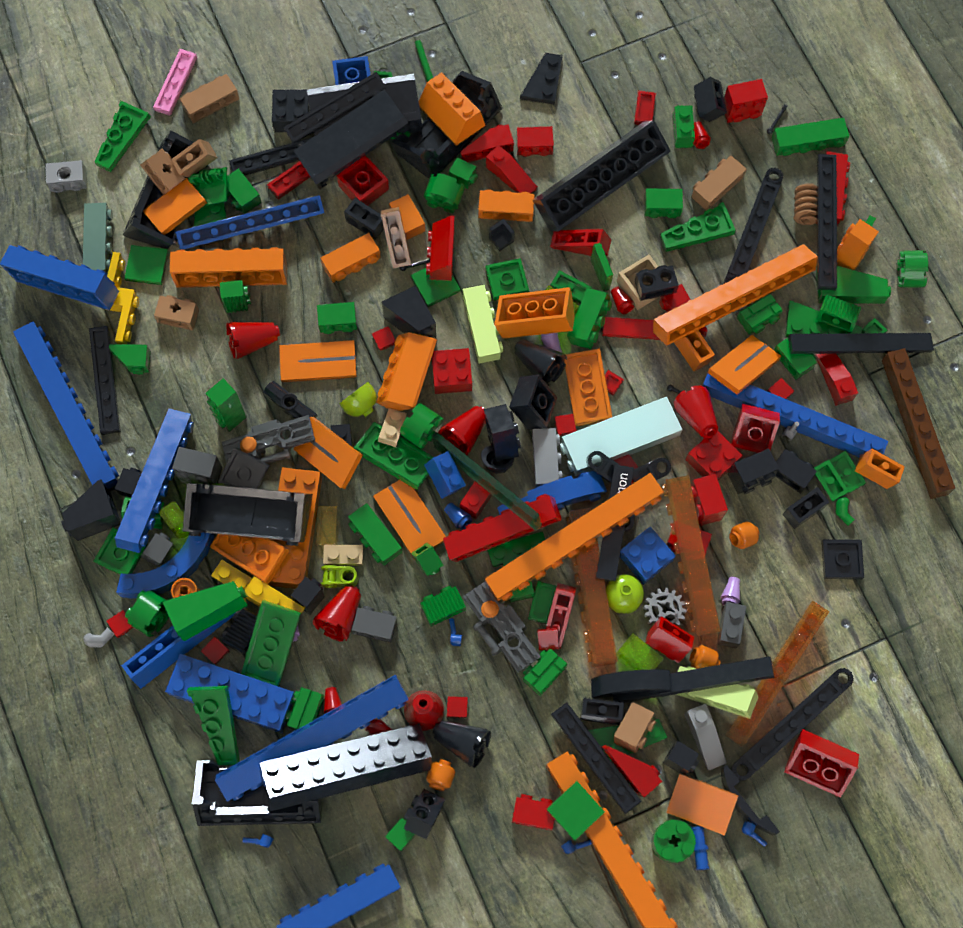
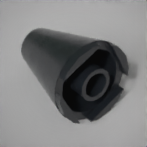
M527 339L516 343L514 348L515 355L533 375L539 374L548 386H550L548 383L551 380L555 382L560 377L566 366L563 363L564 359L567 360L565 354Z
M444 720L436 723L433 729L435 740L469 767L476 768L484 758V748H488L491 740V731Z

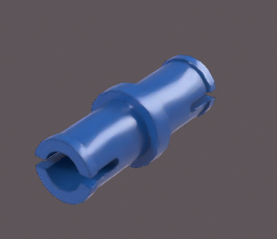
M692 827L691 829L696 840L694 848L696 870L710 869L707 857V850L709 849L705 842L704 827Z

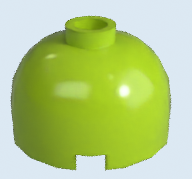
M367 382L340 402L339 405L345 413L352 417H359L361 415L366 417L374 411L372 407L377 402V394L374 387Z
M617 575L616 581H609L606 586L605 601L609 608L616 613L630 614L636 611L643 602V586L632 575Z

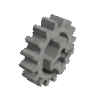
M658 588L657 594L651 592L650 597L652 599L646 598L645 602L648 605L643 607L644 610L648 611L644 614V617L650 618L648 624L656 623L662 616L665 619H673L670 622L679 627L680 622L678 620L683 621L685 619L681 614L687 612L686 609L682 608L686 602H680L682 595L675 596L676 590L669 593L668 588H665L664 592ZM666 597L665 600H658V598ZM673 601L675 602L677 609L674 608ZM664 606L668 607L666 613L662 612ZM652 609L655 610L657 618L654 616Z

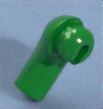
M842 497L836 502L835 513L849 526L855 519L848 513L849 499Z

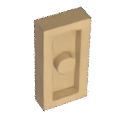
M389 408L378 442L396 447L401 434L400 429L407 413Z
M324 545L323 564L363 566V545Z

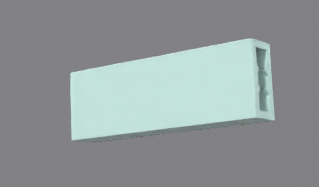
M666 396L565 435L561 439L560 449L563 455H567L569 470L571 472L574 471L575 476H578L581 473L591 471L586 463L587 456L591 452L600 451L612 460L678 437L682 432V428ZM597 455L592 457L591 460L594 466H599L601 458Z

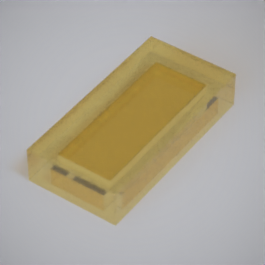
M318 506L316 545H336L337 506Z

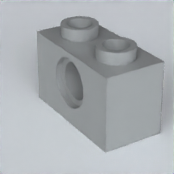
M83 161L47 163L46 184L50 191H79L87 188V172Z

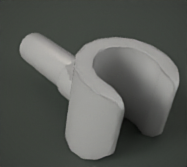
M795 422L792 427L787 426L782 436L785 435L789 438V441H792L797 433L796 428L799 426V422Z

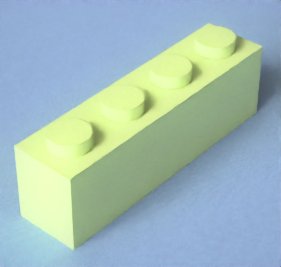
M485 285L463 289V300L478 364L500 360L503 346L502 342H498L497 339L499 333L493 322L495 312L494 308H490L489 302H491L490 292L486 291Z
M680 666L678 672L692 670L696 668L691 666H687V668ZM734 684L675 694L749 719L759 697L755 688L748 684H743V686Z

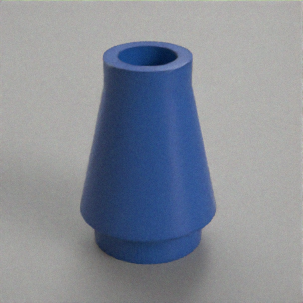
M449 503L445 507L444 511L457 529L464 530L467 525L472 523L471 515L453 503Z

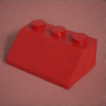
M449 216L433 223L432 231L428 232V242H431V247L427 248V258H430V263L426 264V274L430 275V280L452 281L455 234L454 216Z
M802 729L793 746L784 773L841 798L858 769L859 754Z

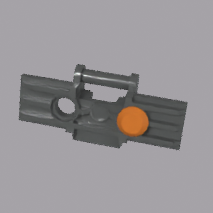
M306 415L284 423L276 419L253 426L248 434L223 441L222 446L226 464L234 448H238L260 461L270 464L286 458L288 460L292 459V447L314 441L315 437L310 416ZM290 431L291 436L285 440L283 432ZM278 445L285 450L267 457H261L262 454L266 453L265 448Z
M483 582L463 596L480 620L473 626V629L478 631L492 650L491 654L493 656L503 652L517 673L541 657L523 633L527 629L526 625L510 604L504 606L501 601H497L486 582ZM490 624L492 627L494 626L501 636L502 642L497 645L484 627L485 625ZM517 638L519 644L516 647H510L508 642Z

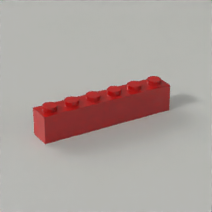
M543 494L531 503L529 501L523 502L516 509L503 510L499 516H489L484 518L483 522L479 524L472 523L467 525L466 529L462 531H452L448 533L447 537L443 538L449 560L459 562L562 520L555 498Z

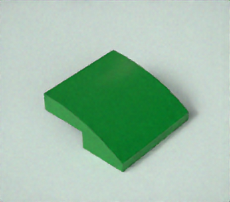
M846 451L814 468L817 471L815 475L832 502L866 484L862 475L855 472L856 466Z

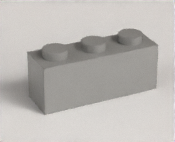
M556 428L533 429L535 488L562 478V471L558 470V464H561V452L557 453V446H560V435L556 434Z

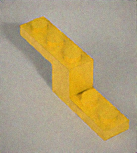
M113 252L107 277L115 283L114 285L119 290V293L109 311L121 312L115 341L117 344H127L131 341L132 333L130 330L131 325L135 323L136 316L134 312L135 308L139 306V297L133 289L120 288L122 282L120 276L121 272L125 270L126 262L121 253Z
M224 560L220 561L211 575L212 578L222 584L234 581L238 587L242 586L247 594L246 599L258 607L265 600L298 611L301 614L305 609L255 576L253 578L249 577Z

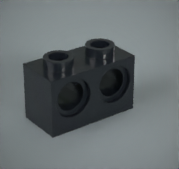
M356 198L344 211L347 223L365 234L370 233L374 240L384 230L381 214Z
M662 265L653 270H641L636 273L634 280L640 301L677 293L679 287L673 265ZM665 277L669 281L665 282L661 278ZM643 282H649L651 285L646 286Z
M423 788L420 796L416 794L411 804L413 809L408 808L404 819L407 822L404 829L427 839L446 799Z

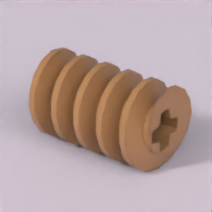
M806 183L795 188L794 221L798 224L814 225L817 223V218H815L817 216V186L814 184Z

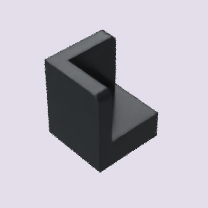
M504 219L489 228V239L499 252L514 242L515 232Z

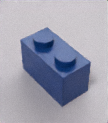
M449 451L432 458L425 464L441 499L458 492L466 486Z

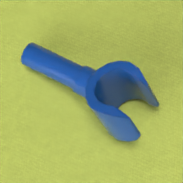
M451 618L449 619L451 628L450 643L453 646H461L462 635L456 634L455 622Z
M744 822L742 832L753 837L765 847L767 842L754 832L756 825Z
M262 834L260 840L243 837L242 842L268 848L271 846L273 838Z
M569 840L561 845L566 854H571L579 848L592 845L591 840L574 845Z

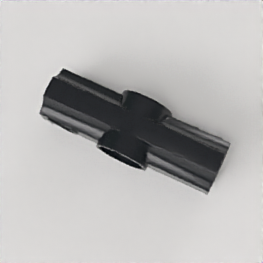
M274 380L265 387L263 394L281 407L286 414L291 415L295 419L306 415L317 418V414L298 400L295 394L289 393ZM290 401L295 402L292 407L286 406Z

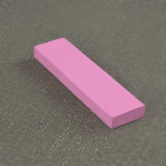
M182 49L179 50L153 106L154 111L171 116L195 64L197 54Z

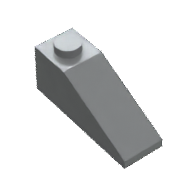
M704 704L688 710L684 715L707 771L727 764L707 705Z

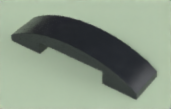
M669 670L622 671L591 679L592 699L612 697L613 694L650 691L651 693L671 691Z
M726 765L720 769L725 790L739 795L735 805L739 813L748 822L756 825V828L770 835L778 834L780 831L770 818L765 815L759 819L734 788L740 781Z

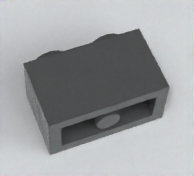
M155 533L140 557L158 566L173 544L170 542L171 538L163 533L159 535Z
M725 603L722 609L717 645L735 649L740 645L746 611L745 605Z
M368 606L358 608L352 628L353 634L392 643L397 623V617L393 616L394 613L389 611L376 612L374 608Z

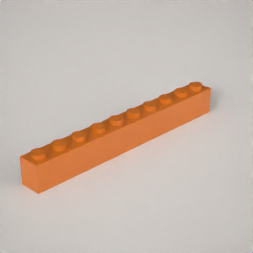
M804 244L793 248L791 251L779 255L777 258L654 319L653 333L667 346L815 271L818 256Z
M649 473L485 578L487 586L497 601L501 599L503 602L513 596L512 592L518 588L520 591L530 585L529 581L536 578V580H539L547 574L546 570L551 567L556 569L563 564L562 560L568 556L571 559L580 553L579 549L586 546L588 548L596 543L595 539L599 536L606 537L613 532L612 528L616 525H619V527L623 526L632 515L638 516L646 510L645 507L649 504L654 506L660 502L664 491L653 475Z
M567 751L546 764L547 770L562 794L577 781L600 806L598 802L600 797L595 790L591 791L589 788V779L584 772L580 773L577 765L579 763L573 754L569 755ZM604 807L605 813L585 833L591 840V843L642 928H678L672 917L668 918L665 913L667 910L665 904L661 899L657 900L654 895L656 890L650 880L646 882L642 875L645 873L639 862H634L631 857L633 855L631 848L628 844H623L620 839L622 837L620 830L616 825L612 826L609 821L611 816Z

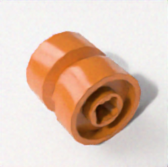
M180 578L172 585L171 595L173 598L200 590L191 579Z

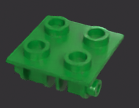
M227 167L215 168V170L211 171L206 170L199 174L193 173L189 177L190 183L195 185L196 190L206 200L207 204L204 206L227 201Z

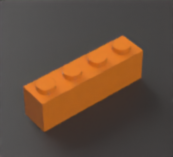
M859 219L856 225L852 223L837 248V266L856 270L879 231Z

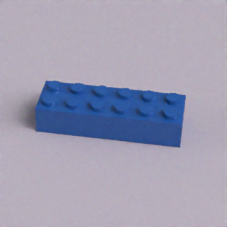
M9 245L0 262V265L16 282L106 310L111 309L119 293V290L114 285L115 283L107 277L106 272L100 269L95 271L83 264L78 266L69 260H59L53 255L48 257L36 250L33 252L28 251L22 246L15 247Z
M183 654L179 655L165 691L169 696L194 704L186 691L189 687L228 686L234 718L283 733L286 725V715L293 706L292 700L295 694L293 691Z

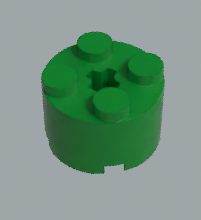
M438 173L436 177L432 174L424 193L427 205L432 208L439 206L448 213H454L462 199L465 190L464 184H457V179L445 174Z
M926 250L899 251V260L896 261V270L900 271V276L897 277V287H926L928 277H924L926 272H928V255L925 253Z
M419 403L411 411L413 412L411 417H406L401 426L400 433L405 439L423 449L428 441L432 442L437 435L435 430L442 424L444 418Z
M142 590L137 595V601L133 607L127 610L125 618L128 619L129 625L146 636L152 637L154 635L151 633L154 631L159 632L169 619L163 604L166 600L153 591L145 592Z
M668 820L660 824L655 829L651 838V846L655 855L664 862L671 864L689 858L694 852L696 843L694 832L690 826L680 820ZM672 836L674 839H677L678 843L675 844V847L673 844H669V840L672 839Z

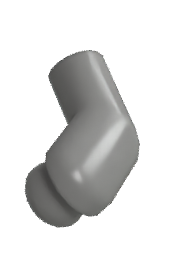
M107 628L101 635L86 634L84 642L89 647H103L115 634Z

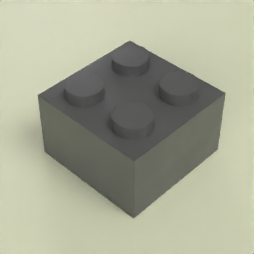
M179 447L172 469L181 483L217 485L222 465L217 455Z

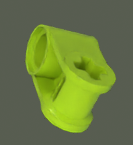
M321 566L323 580L320 584L323 588L356 586L359 581V576L353 567ZM348 573L354 574L353 579L350 581L344 580L345 575Z

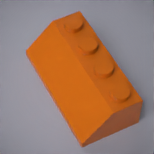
M442 72L426 83L419 99V107L455 145H458L485 126L481 111Z
M571 288L499 296L494 325L501 338L573 331L575 315Z
M410 332L398 335L394 342L393 353L389 357V365L384 373L382 387L378 391L376 403L387 409L391 408L397 411L413 409L416 406L437 339Z

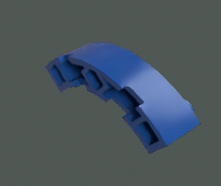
M594 471L584 472L575 479L572 476H568L534 488L527 492L528 496L522 499L515 497L497 507L501 515L503 510L516 509L523 502L529 501L531 503L538 496L547 494L555 498L560 511L564 509V506L587 500L591 502L597 501L607 490L600 475Z
M201 533V536L189 535L180 551L171 560L156 569L138 574L121 573L116 593L121 598L132 599L137 598V595L142 590L145 592L153 591L158 595L171 590L175 581L180 578H189L199 568L200 563L210 550L215 534Z

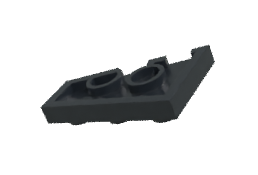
M544 54L521 93L520 100L555 105L563 55Z

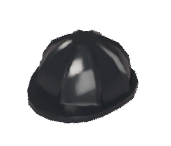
M491 445L485 447L481 452L482 462L488 471L501 474L505 473L513 465L514 458L497 462Z

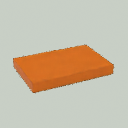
M186 178L143 210V212L159 232L165 236L207 204V202Z
M680 773L666 813L726 835L739 795Z

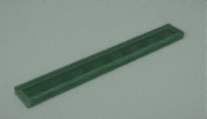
M435 432L431 435L435 449L442 454L449 451L457 467L537 531L541 527L540 516L535 510L441 434Z

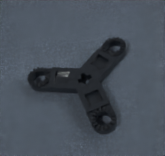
M600 451L591 452L586 459L587 466L612 484L614 466L619 464ZM595 455L601 458L599 466H594L591 459ZM657 458L634 469L631 485L649 473L653 475L656 481L667 476L672 468L670 461L666 458ZM659 462H663L666 466L663 473L658 472L656 469V465ZM635 514L628 518L629 524L624 527V531H628L633 527Z

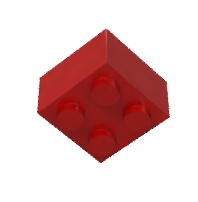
M762 79L727 86L724 95L727 123H737L748 118L756 119L762 115L768 99Z
M366 155L337 175L338 186L352 201L356 198L367 206L389 190L388 179Z
M469 348L433 351L432 367L435 394L472 391Z
M742 403L732 435V445L756 453L766 449L771 451L780 423V413Z
M717 431L715 436L704 438L687 454L685 460L702 477L716 474L719 481L730 471L735 462L740 461L743 455Z
M716 474L692 481L686 494L688 502L693 505L694 510L692 512L695 521H698L699 526L722 520L728 508Z

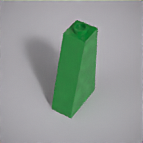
M837 266L836 291L817 289L818 303H823L825 296L829 295L853 304H884L888 297L891 296V287L888 286V279Z
M234 581L163 602L176 633L183 641L248 606L245 600L247 594L242 586L238 587Z

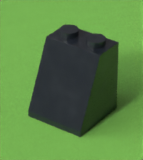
M416 286L382 301L384 319L401 332H410L436 338V322Z
M102 479L95 482L62 513L64 520L61 521L64 531L68 532L69 536H73L77 541L112 529V527L120 526L121 524L111 491Z

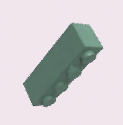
M107 203L84 204L83 265L95 271L100 269L108 275L111 262L109 255L112 254L110 237L113 236L112 226H110V221L113 220L112 209H109Z

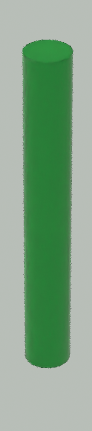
M417 40L415 41V46L428 82L433 78L422 42Z

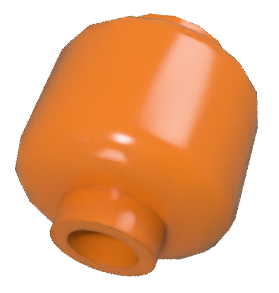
M748 521L732 527L729 534L730 541L733 546L739 549H746L757 544L759 529Z
M704 645L698 648L695 647L689 657L691 666L696 669L720 665L718 652Z
M440 759L439 762L431 763V769L426 776L429 787L438 791L449 789L455 776V769L451 767V762Z

